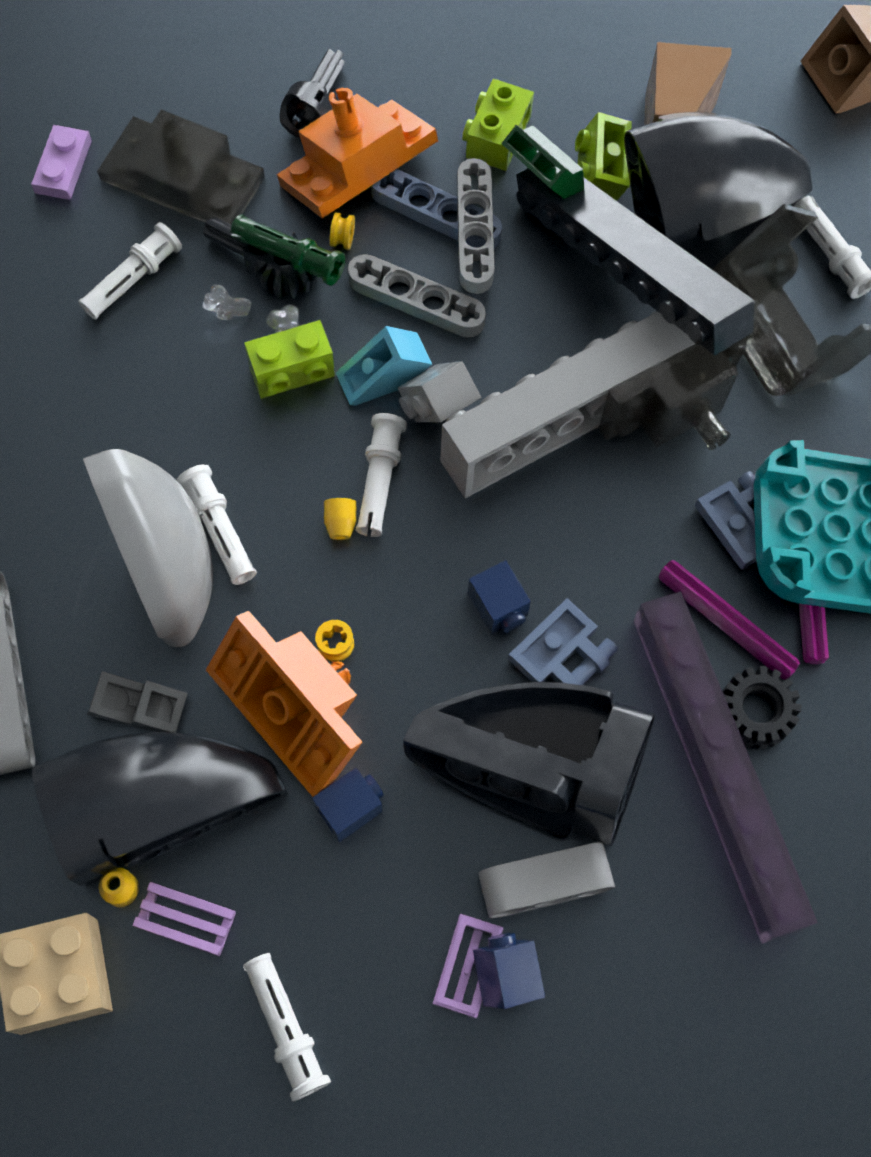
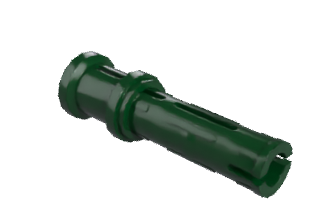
M238 215L232 223L230 233H233L231 235L233 239L286 260L292 264L295 271L301 274L309 272L322 278L323 283L333 286L343 273L346 260L343 252L338 250L330 252L317 246L316 241L310 238L298 240L255 222L244 215Z

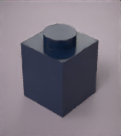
M506 560L469 578L467 594L491 634L501 629L504 632H510L526 621L525 617L528 616L531 601Z
M354 768L312 797L317 812L338 842H341L382 813V803L379 799L384 796V793L370 774L363 777L359 770Z
M506 933L489 937V946L473 950L483 1006L507 1009L545 998L534 940H516L515 933Z

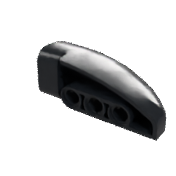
M673 113L658 117L659 121L628 130L624 134V148L634 213L675 244L695 238L698 229H700L701 238L706 241L735 231L787 207L810 193L813 189L811 165L807 158L771 130L743 119L721 113Z
M551 682L508 684L476 690L423 710L413 719L403 739L405 755L410 761L443 782L500 812L560 838L568 837L573 826V833L612 846L641 766L655 714L617 701L614 704L612 692L591 686Z
M148 732L99 740L32 768L37 799L58 860L68 879L80 886L104 875L112 869L119 868L117 858L121 856L126 867L136 866L288 795L276 766L266 757L215 738L184 733Z

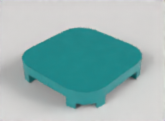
M804 440L789 441L785 446L774 450L763 461L755 474V544L759 574L767 587L782 599L798 604L871 613V459L804 449Z

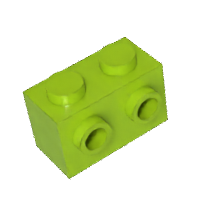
M492 79L487 92L481 91L475 107V113L477 114L474 120L468 119L464 127L462 140L467 142L466 158L481 159L489 166L507 171L513 154L501 143L515 125H518L523 130L526 129L531 118L534 92Z
M598 112L587 127L579 131L575 140V151L578 152V165L583 169L584 178L617 201L630 187L624 148V134L632 129V121Z
M321 320L244 342L249 368L260 399L335 376L333 352Z

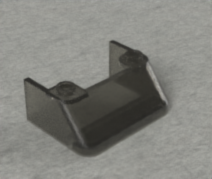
M787 204L780 206L712 269L754 300L753 333L736 343L764 389L773 396L783 397L792 396L842 375L871 354V325L860 324L847 336L833 335L818 344L782 288L795 275L798 267V257L790 242L818 218L814 211Z

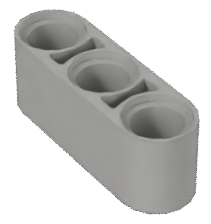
M602 842L509 862L478 872L489 918L525 912L596 895L615 888Z

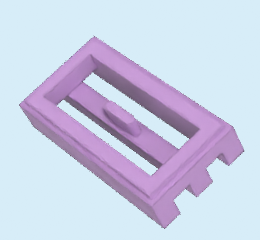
M150 882L147 888V896L145 900H142L140 905L141 911L139 916L135 918L133 926L220 957L236 912ZM160 896L224 919L220 926L156 904L155 902L157 897ZM151 913L215 934L217 935L215 943L148 921Z
M463 914L459 915L432 1005L477 1019L482 1002L479 981L476 985L471 1006L462 1003L474 964L473 950L478 949L483 932L491 934L492 937L502 934L503 927ZM467 926L473 928L474 931L452 1000L444 996L463 933Z

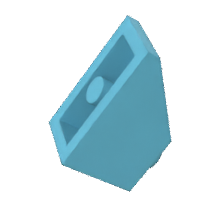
M385 326L336 372V375L349 404L356 406L397 391L399 386L423 373L432 363L417 332Z

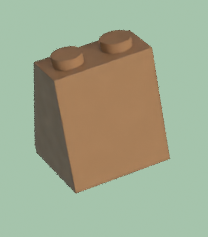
M843 5L800 60L835 113H842L871 102V6Z
M657 42L645 93L644 125L659 121L658 117L673 113H711L719 97L731 58L732 48Z

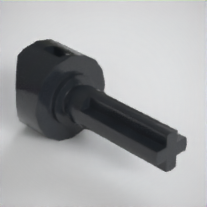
M328 49L309 82L298 81L294 83L285 95L280 108V123L293 136L300 138L299 130L332 110L328 92L345 63L341 59L344 54L340 50L334 53L331 49ZM294 116L298 117L299 121L296 119L293 120Z

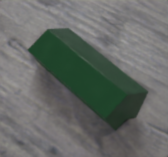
M515 125L501 143L563 199L584 190L583 169L534 126L523 130L518 125Z

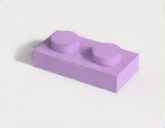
M53 125L31 183L35 194L71 200L92 142L89 131Z

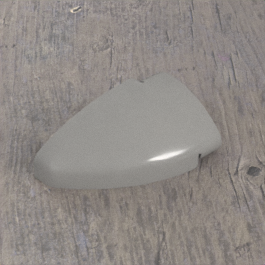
M110 449L83 458L103 512L158 638H161L165 644L171 647L187 645L193 640L204 620L213 586L211 550L193 501L184 488L169 473L141 456L121 449Z

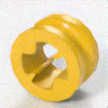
M334 213L330 229L331 247L342 244L344 249L349 250L351 248L355 229L354 215L343 218L341 213Z
M329 620L319 626L315 641L318 651L326 660L331 662L342 661L351 655L354 649V638L348 624L341 620ZM334 632L341 633L342 640H346L345 643L339 642L336 648H329L328 641H324V639L332 638Z

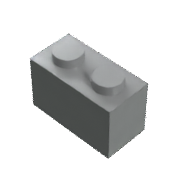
M463 361L436 364L398 387L402 396L399 402L403 411L410 419L414 418L416 422H442L455 412L482 398Z

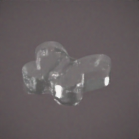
M212 285L210 293L205 294L202 307L208 311L217 312V318L220 320H232L233 316H247L251 307V301L246 298H232L228 295L225 287Z
M289 304L285 305L281 311L272 310L266 318L267 325L273 328L276 333L301 326L297 322L298 309Z

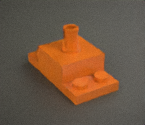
M339 88L335 90L338 100L335 93L331 92L329 95L332 110L298 131L306 156L294 161L289 167L276 175L283 189L319 217L324 218L438 142L436 129L393 100L376 107L358 94L353 96L351 89Z
M249 611L236 616L207 666L206 671L312 797L336 780L362 744L360 738L342 719L347 709L357 697L356 693L349 687L351 675L348 668L337 673L336 671L341 669L344 664L339 661L329 664L301 631L276 643Z

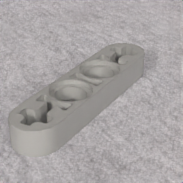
M473 158L462 162L457 172L458 259L460 285L469 293L479 294L489 290L494 278L492 178L489 165L481 159ZM470 175H477V190H471ZM475 203L483 206L485 211L480 215H471L465 211V207ZM472 235H478L483 237L486 243L476 248L469 246L465 240ZM473 261H480L481 278L473 277Z
M358 255L349 262V284L353 290L462 337H474L484 329L485 307L475 298L372 255ZM366 270L371 271L372 275L367 274L364 278L359 277V273L364 274ZM378 281L382 283L381 287L378 286ZM395 282H403L409 286L410 290L403 295H396L390 292L389 287ZM435 296L442 299L444 305L439 309L432 310L425 307L423 301L428 297ZM451 305H454L455 310L452 309L451 316H448ZM469 313L475 315L468 322L462 321V317H466Z

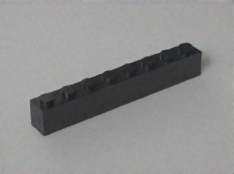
M529 168L516 174L518 185L516 197L520 207L525 212H529L539 219L547 229L557 233L570 247H575L593 265H598L610 274L616 283L622 284L632 291L642 303L650 305L668 323L674 324L681 329L695 344L703 346L715 356L753 333L754 300L590 181L584 178V190L563 199Z

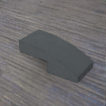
M102 671L87 715L148 731L176 733L188 693L147 680L143 684Z

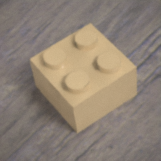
M83 913L0 934V992L6 1032L22 1035L113 1011L99 923L96 918L88 913Z

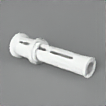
M806 196L794 205L792 212L798 217L814 241L829 258V269L832 274L840 276L848 287L847 293L850 298H859L871 290V270L861 259L862 252L860 249L847 244L833 223L817 205L813 196Z
M159 222L154 226L155 231L141 244L135 243L130 247V256L86 296L78 300L82 309L91 318L96 320L102 312L146 273L149 275L156 273L159 270L158 265L172 252L178 253L182 249L181 242L171 229Z
M389 413L375 414L371 420L374 432L371 445L367 446L365 451L369 468L359 520L356 526V531L365 536L368 534L370 520H372L370 530H372L371 537H378L382 534V524L392 469L401 460V453L398 451L401 433L406 431L407 422L403 418Z
M203 464L191 467L179 475L177 482L193 501L198 516L203 521L215 549L231 578L232 584H243L255 577L257 572L253 568L225 512L227 500L223 494L218 493L211 479L212 470L208 465Z
M266 953L249 960L243 965V968L248 974L261 1010L277 1044V1048L274 1050L276 1063H282L293 1089L290 1097L292 1101H297L324 1088L331 1083L328 1075L322 1074L312 1050L315 1045L313 1038L309 1037L308 1034L303 1035L289 998L271 960L272 957L270 953Z

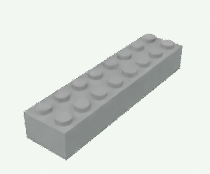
M654 310L649 317L639 322L630 321L626 323L616 334L605 340L602 338L595 339L582 352L572 357L563 356L557 359L549 369L536 376L535 374L526 375L516 383L515 387L503 393L494 392L482 400L480 405L467 412L461 410L452 414L442 424L440 461L464 498H467L726 359L733 345L714 356L703 346L695 344L686 333L674 324L668 323L659 312Z

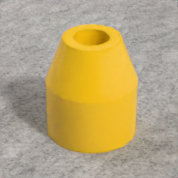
M349 498L325 500L324 524L329 537L334 540L350 539L357 522L356 501Z
M115 868L106 872L101 877L99 893L110 905L126 907L137 898L139 883L136 877L128 870ZM115 878L120 879V886L115 890H110L109 883Z

